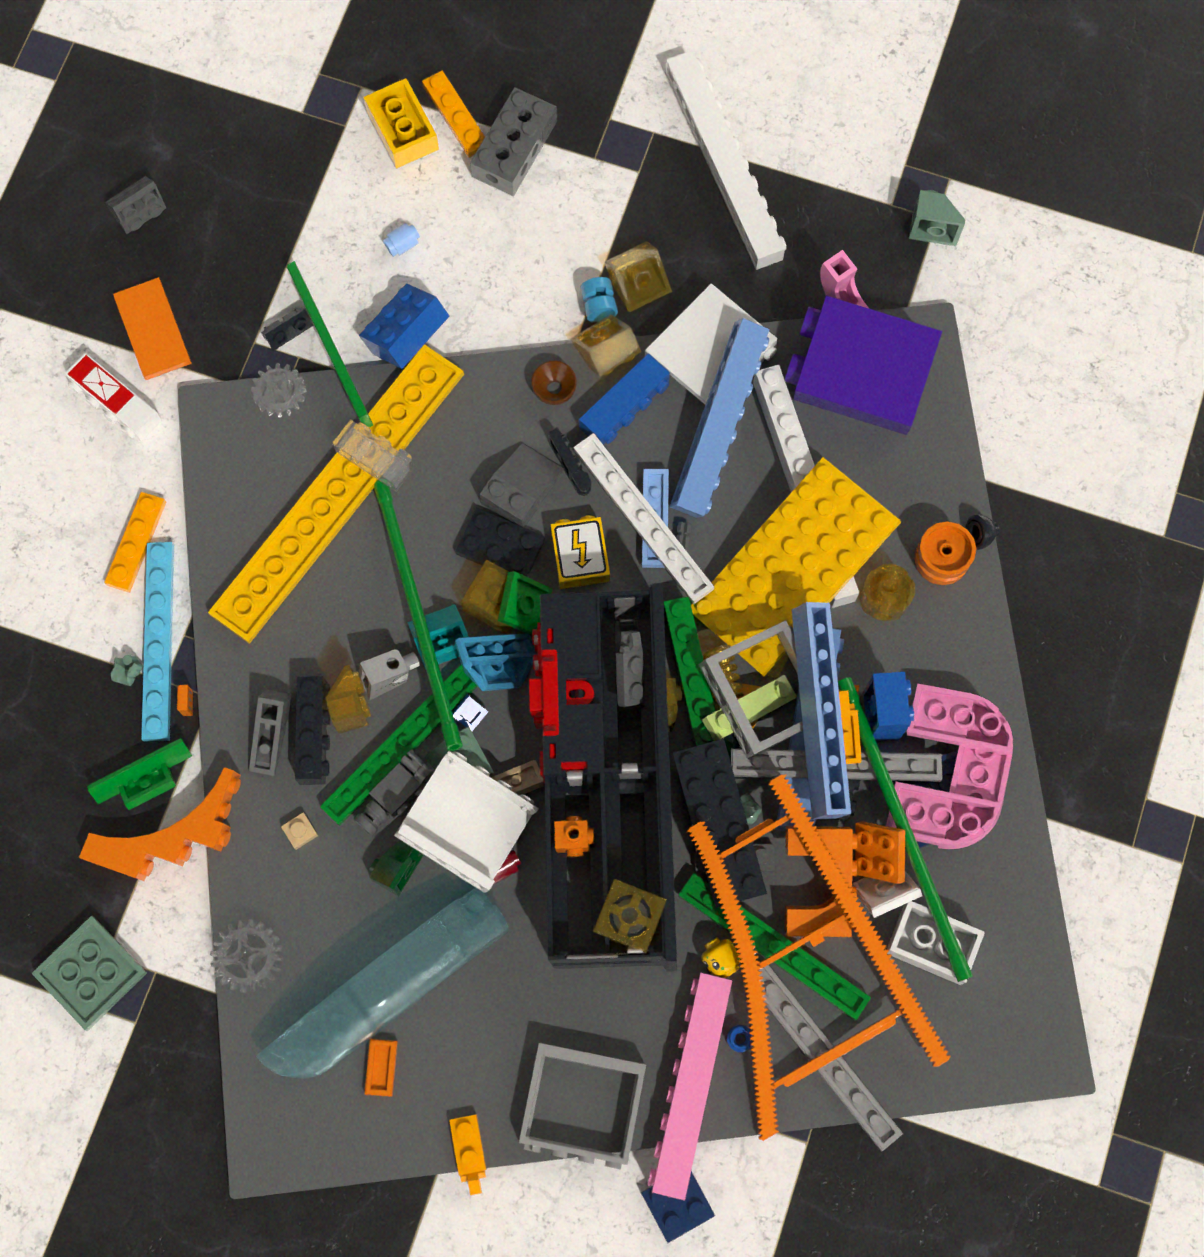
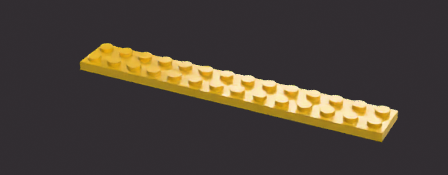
M424 344L368 413L373 426L366 429L362 423L359 424L208 611V614L250 644L374 489L375 482L381 480L464 376V371Z

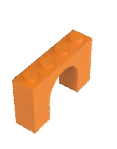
M786 826L785 853L788 856H809L812 851H807L809 846L804 847L806 842H801L803 837H798L801 832H796L797 828H793V826ZM817 826L815 831H820L817 836H822L820 840H825L823 845H828L826 850H831L828 855L833 854L831 859H836L834 864H839L837 869H842L840 872L844 873L842 878H847L845 883H850L848 888L852 887V876L857 875V862L852 860V851L857 849V834L853 833V829L850 827ZM852 887L851 892H855L854 897H857L856 887ZM833 894L828 901L820 905L785 906V934L787 936H805L843 914L844 908H840L842 903L838 904L837 901L839 899H835L836 894ZM850 918L822 933V936L852 937V930L856 927H851L853 922L849 923L848 920Z

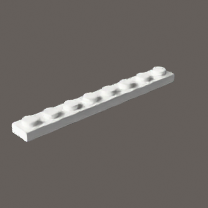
M593 433L573 447L578 457L687 597L689 596L691 602L695 604L714 590L713 584L596 435Z

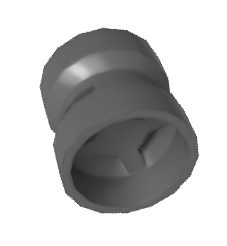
M371 799L366 804V809L362 813H358L353 819L368 834L373 836L378 831V826L381 823H385L390 816Z

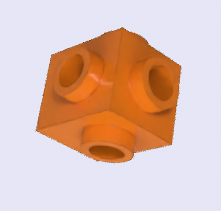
M571 816L566 817V821H555V849L557 853L567 852V856L578 857L583 856V852H589V844H594V828H589L587 820H582V817ZM572 835H579L576 839H571Z

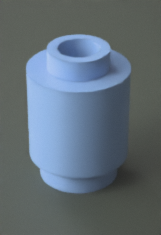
M404 223L387 234V238L383 240V243L393 257L397 254L400 256L419 244L417 238L420 235L413 224L408 226L407 223Z

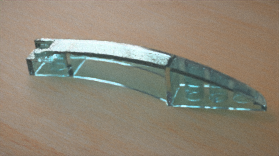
M475 887L460 899L457 898L335 990L256 1056L257 1059L266 1068L281 1076L304 1079L327 1072L375 1037L382 1029L441 982L507 934L509 928L503 914L496 904L493 905L484 892Z

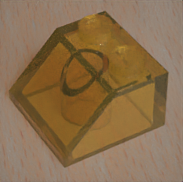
M647 241L604 262L611 282L629 312L672 292L658 250Z
M609 315L571 338L572 344L588 367L599 376L610 374L614 371L615 367L622 363L630 362L635 358V355L641 352L631 327L613 315Z
M486 559L461 601L462 610L507 635L511 626L499 622L498 616L509 571Z

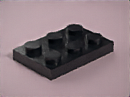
M476 507L455 552L456 555L508 576V572L515 571L528 577L544 544L545 536Z

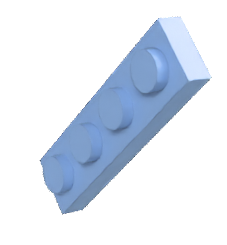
M643 469V497L668 527L669 469ZM643 540L642 568H665Z

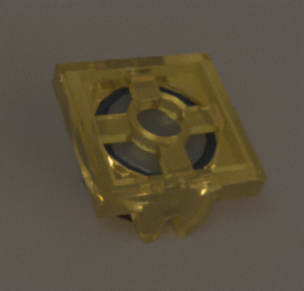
M614 879L593 932L605 936L614 942L621 943L626 947L646 953L667 900Z

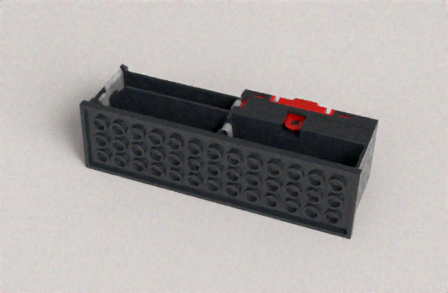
M654 583L650 590L541 594L540 622H537V629H533V645H535V652H538V655H533V668L536 677L540 678L529 679L530 713L532 718H534V725L536 729H543V751H540V776L543 777V784L545 785L548 961L555 969L664 966L667 972L677 971L663 583ZM634 620H638V632H640L643 650L644 703H641L643 762L641 764H619L615 623L620 621V624H634ZM644 793L647 902L651 909L653 920L649 929V944L624 945V942L619 940L621 936L612 927L609 917L611 907L615 901L623 897L620 795ZM589 795L590 828H594V844H590L593 946L569 947L567 852L557 853L555 849V821H566L565 796Z

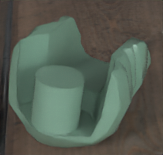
M135 656L115 657L114 668L111 671V680L131 686L135 677L143 669V665Z
M747 792L741 795L740 798L747 823L752 825L757 820L762 809Z

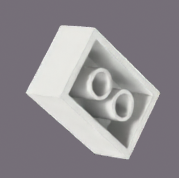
M912 901L904 904L887 947L889 950L887 954H891L897 959L956 984L962 985L966 983L967 979L960 982L956 979L949 962L948 953L930 909ZM948 917L960 949L964 953L971 970L985 932Z

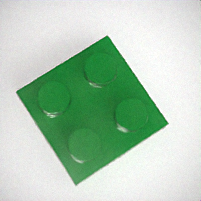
M515 571L508 572L498 621L533 636V629H537V622H540V595L551 594L552 588Z

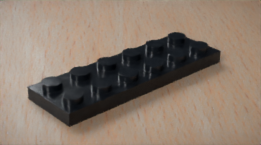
M724 739L674 752L673 756L692 825L705 821L703 826H708L705 831H710L708 834L712 835L710 840H715L712 845H717L715 850H720L717 854L737 844L735 841L736 837L748 831L749 826ZM753 841L723 858L724 861L721 864L726 865L723 869L728 870L725 874L730 875L727 879L732 880L729 884L734 885L731 889L736 890L733 893L737 895L736 900L740 902L767 894ZM706 872L715 908L721 907L722 904L718 903L720 898H716L719 893H714L717 888H712L715 883L710 882L713 878L708 877L711 873Z

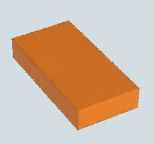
M370 1039L365 1095L393 1097L398 1041Z

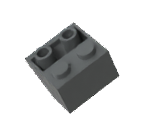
M146 176L105 202L111 214L126 234L139 229L143 223L159 216L166 209L156 184Z

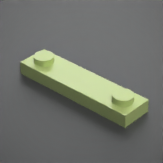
M785 675L738 699V702L749 723H752L797 698V695ZM722 709L702 719L714 741L721 740L733 733L731 725Z

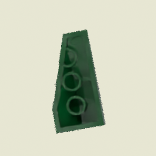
M399 840L382 855L380 860L378 858L374 860L369 869L371 873L369 878L399 897L424 854Z

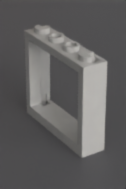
M786 620L705 659L699 664L747 759L803 731V721L759 742L719 662L777 635L798 674L794 629L788 626Z
M539 1043L519 1143L525 1144L524 1150L540 1153L541 1147L552 1149V1156L567 1158L568 1153L579 1155L578 1161L594 1164L595 1159L605 1160L606 1167L621 1169L622 1164L628 1165L646 1064ZM545 1057L635 1075L621 1155L530 1136Z

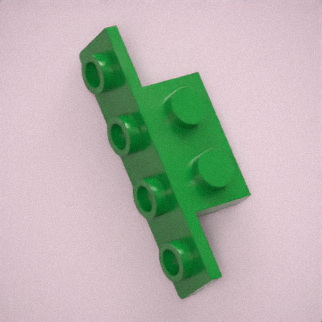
M178 739L88 785L87 789L98 804L120 793L128 810H131L175 787L176 784L169 768L192 757V754L184 741Z

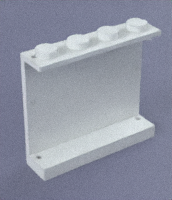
M448 751L394 836L485 893L491 889L495 882L493 880L532 814L536 813L539 808L534 806V801L526 795L521 794L519 796L512 792V787L502 780L497 782L490 778V773L480 766L473 767L466 762L467 758L462 754Z

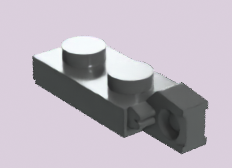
M638 631L621 632L620 651L616 653L617 699L619 706L626 707L644 703L643 650L640 632Z

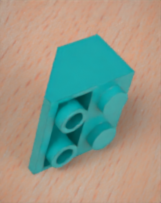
M454 604L425 615L438 665L459 657L455 640L469 636L456 605ZM413 621L407 622L425 667Z

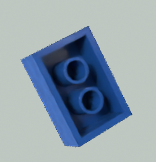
M406 283L365 327L359 337L373 355L403 369L450 316L436 296Z
M905 672L873 674L862 692L866 719L876 742L898 741L910 726L911 721H914L913 705H909L908 695H911L910 680H906Z

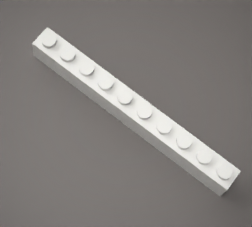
M692 50L666 59L668 79L756 270L782 261L784 251L786 250L785 240L782 236L779 237L776 231V221L767 212L766 199L764 196H760L757 190V180L748 171V161L745 156L740 154L738 139L736 136H732L729 120L726 116L723 117L721 113V103L718 97H714L712 93L710 79L708 77L705 78L703 74V65L700 58L696 59Z
M776 365L759 370L754 376L753 384L790 491L792 492L815 465L780 366ZM854 576L830 602L831 608L856 601L859 590Z

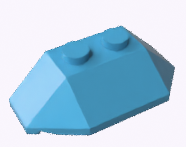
M527 633L467 637L455 640L464 673L482 691L521 687L533 664V655H537L531 636Z

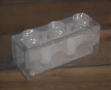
M350 419L333 442L335 451L397 492L414 469L411 455L403 449L396 450L385 437L381 435L376 437L370 433V428L361 422L357 424Z

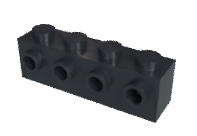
M323 676L297 677L295 780L299 785H326V776H329L330 773L329 760H326V750H330V736L326 735L327 725H330V709H327V700L331 697V688Z

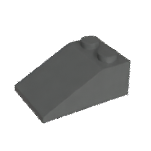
M522 443L493 474L481 491V504L506 520L525 528L563 473L564 468Z

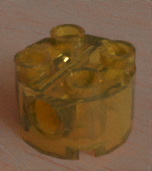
M895 564L878 566V568L868 574L860 591L863 611L880 621L898 620L908 610L914 598L915 583L913 578L911 580L908 572Z

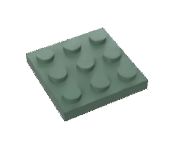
M91 916L32 974L85 1031H88L147 972L101 923Z

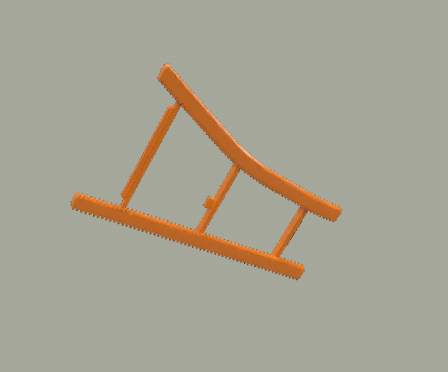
M779 775L768 784L773 785L771 790H776L774 795H778L776 799H781L779 804H784L782 809H787L785 811L786 815L776 821L767 819L736 837L735 841L737 844L717 854L720 850H715L717 845H712L715 840H710L712 838V835H708L710 831H705L708 827L703 826L705 821L698 822L687 831L692 832L689 836H694L692 841H696L694 845H699L697 850L701 851L698 854H703L701 859L705 860L702 863L707 864L705 868H709L706 872L711 873L708 877L713 878L710 881L715 883L712 888H717L714 893H719L716 898H720L718 903L722 904L720 908L724 909L722 913L726 914L724 919H728L726 924H730L728 929H732L730 933H733L731 938H736L733 943H737L734 947L738 948L736 952L740 953L737 957L741 958L738 961L742 963L740 967H743L741 972H744L742 977H745L743 982H746L744 987H747L745 992H748L745 995L748 997L746 1002H749L747 1007L750 1008L747 1010L750 1012L748 1017L752 1018L748 1022L751 1023L749 1028L752 1030L749 1033L752 1034L750 1039L753 1041L750 1042V1045L753 1046L751 1050L754 1051L751 1053V1056L754 1057L752 1061L755 1062L752 1064V1067L755 1068L752 1071L756 1073L753 1075V1078L756 1079L753 1082L757 1084L754 1086V1089L757 1090L754 1093L757 1095L755 1100L758 1101L755 1103L758 1106L756 1111L759 1112L756 1114L759 1117L757 1122L760 1123L757 1125L760 1129L758 1133L761 1134L758 1137L763 1141L779 1132L776 1129L778 1124L775 1123L778 1121L775 1118L777 1113L774 1112L777 1110L774 1106L776 1102L773 1101L776 1099L773 1095L775 1094V1088L782 1084L786 1087L791 1086L896 1024L895 1018L904 1013V1018H908L906 1022L911 1023L909 1027L913 1028L912 1032L916 1033V1038H919L917 1041L922 1042L920 1046L925 1047L923 1051L927 1052L926 1056L930 1057L929 1061L933 1062V1067L942 1065L949 1061L951 1057L947 1054V1050H943L945 1046L941 1045L942 1041L938 1040V1035H935L937 1032L933 1030L934 1027L929 1026L931 1022L927 1021L928 1017L924 1016V1011H921L920 1003L915 1002L917 998L912 997L914 993L910 992L911 988L907 987L908 983H904L906 979L901 978L903 974L898 973L900 969L896 968V963L893 964L894 959H890L892 955L887 954L889 950L885 949L886 945L882 944L883 940H879L881 936L876 935L878 931L873 930L875 926L871 925L872 921H867L869 916H865L867 912L862 911L863 906L859 907L861 902H856L858 897H854L856 893L851 892L852 887L848 888L850 883H845L847 878H842L844 873H840L842 869H837L839 864H834L836 859H831L833 854L828 855L831 850H826L828 845H823L825 840H820L822 836H817L820 831H815L817 826H812L813 821L809 822L811 817H806L808 812H804L805 807L801 808L803 803H798L800 798H795L797 793H793L795 789H790L792 784H787L789 779H784L786 775ZM792 819L790 823H795L793 828H797L796 832H801L798 837H803L801 842H806L804 847L809 846L807 851H812L809 856H814L812 861H817L815 863L816 866L820 865L818 870H822L821 875H825L823 879L828 880L826 882L827 885L831 884L829 889H833L832 894H836L834 898L839 899L837 903H842L840 908H844L843 914L766 959L758 961L756 959L759 956L754 955L757 953V950H753L756 946L751 945L754 940H750L753 936L748 935L751 930H746L749 925H745L747 920H743L745 915H741L743 910H739L741 905H737L739 900H736L737 895L733 894L736 890L731 889L734 885L729 884L732 880L727 879L730 875L725 874L728 870L723 869L726 865L721 863L724 861V857ZM850 918L848 922H853L851 927H856L854 929V932H858L856 936L861 937L859 941L863 942L862 946H867L865 948V951H869L867 955L872 956L870 960L874 961V966L878 965L876 970H880L878 974L883 975L882 980H886L884 984L888 985L887 989H892L890 994H894L892 998L897 999L895 1003L899 1004V1009L774 1081V1079H771L774 1077V1074L771 1073L773 1068H770L773 1065L770 1062L772 1057H769L772 1052L768 1051L772 1049L771 1046H768L771 1041L767 1040L771 1038L770 1035H767L770 1030L766 1029L769 1027V1024H766L769 1019L765 1018L768 1016V1013H765L768 1008L764 1007L767 1003L763 1002L767 998L763 997L766 992H763L765 987L761 986L764 982L760 981L763 979V976H760L762 971L759 970L808 941L815 947L825 941L822 933Z

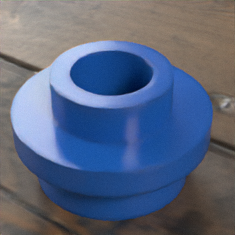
M745 1025L732 1027L727 1034L729 1047L736 1052L749 1050L752 1047L750 1042L753 1041L750 1039L752 1034L749 1031L751 1029ZM737 1034L745 1036L743 1044L736 1042L735 1036Z

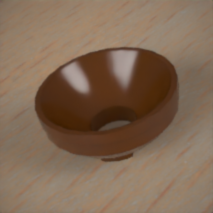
M548 361L541 364L532 376L533 392L540 401L549 405H559L567 402L573 396L577 386V379L573 369L561 361ZM552 382H557L562 386V389L559 393L552 394L547 390L548 385Z

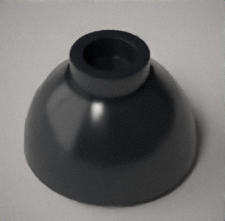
M984 515L970 516L965 526L974 538L977 550L988 547L995 537L999 535L1000 531L999 525Z

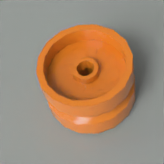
M948 521L936 523L927 529L916 548L914 557L916 568L923 578L933 584H953L965 575L974 561L976 554L975 541L970 532L960 524Z

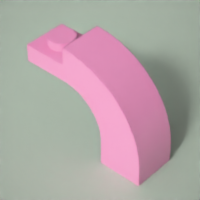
M843 250L825 261L821 266L820 277L824 292L827 296L868 308L855 285L854 276L857 268Z

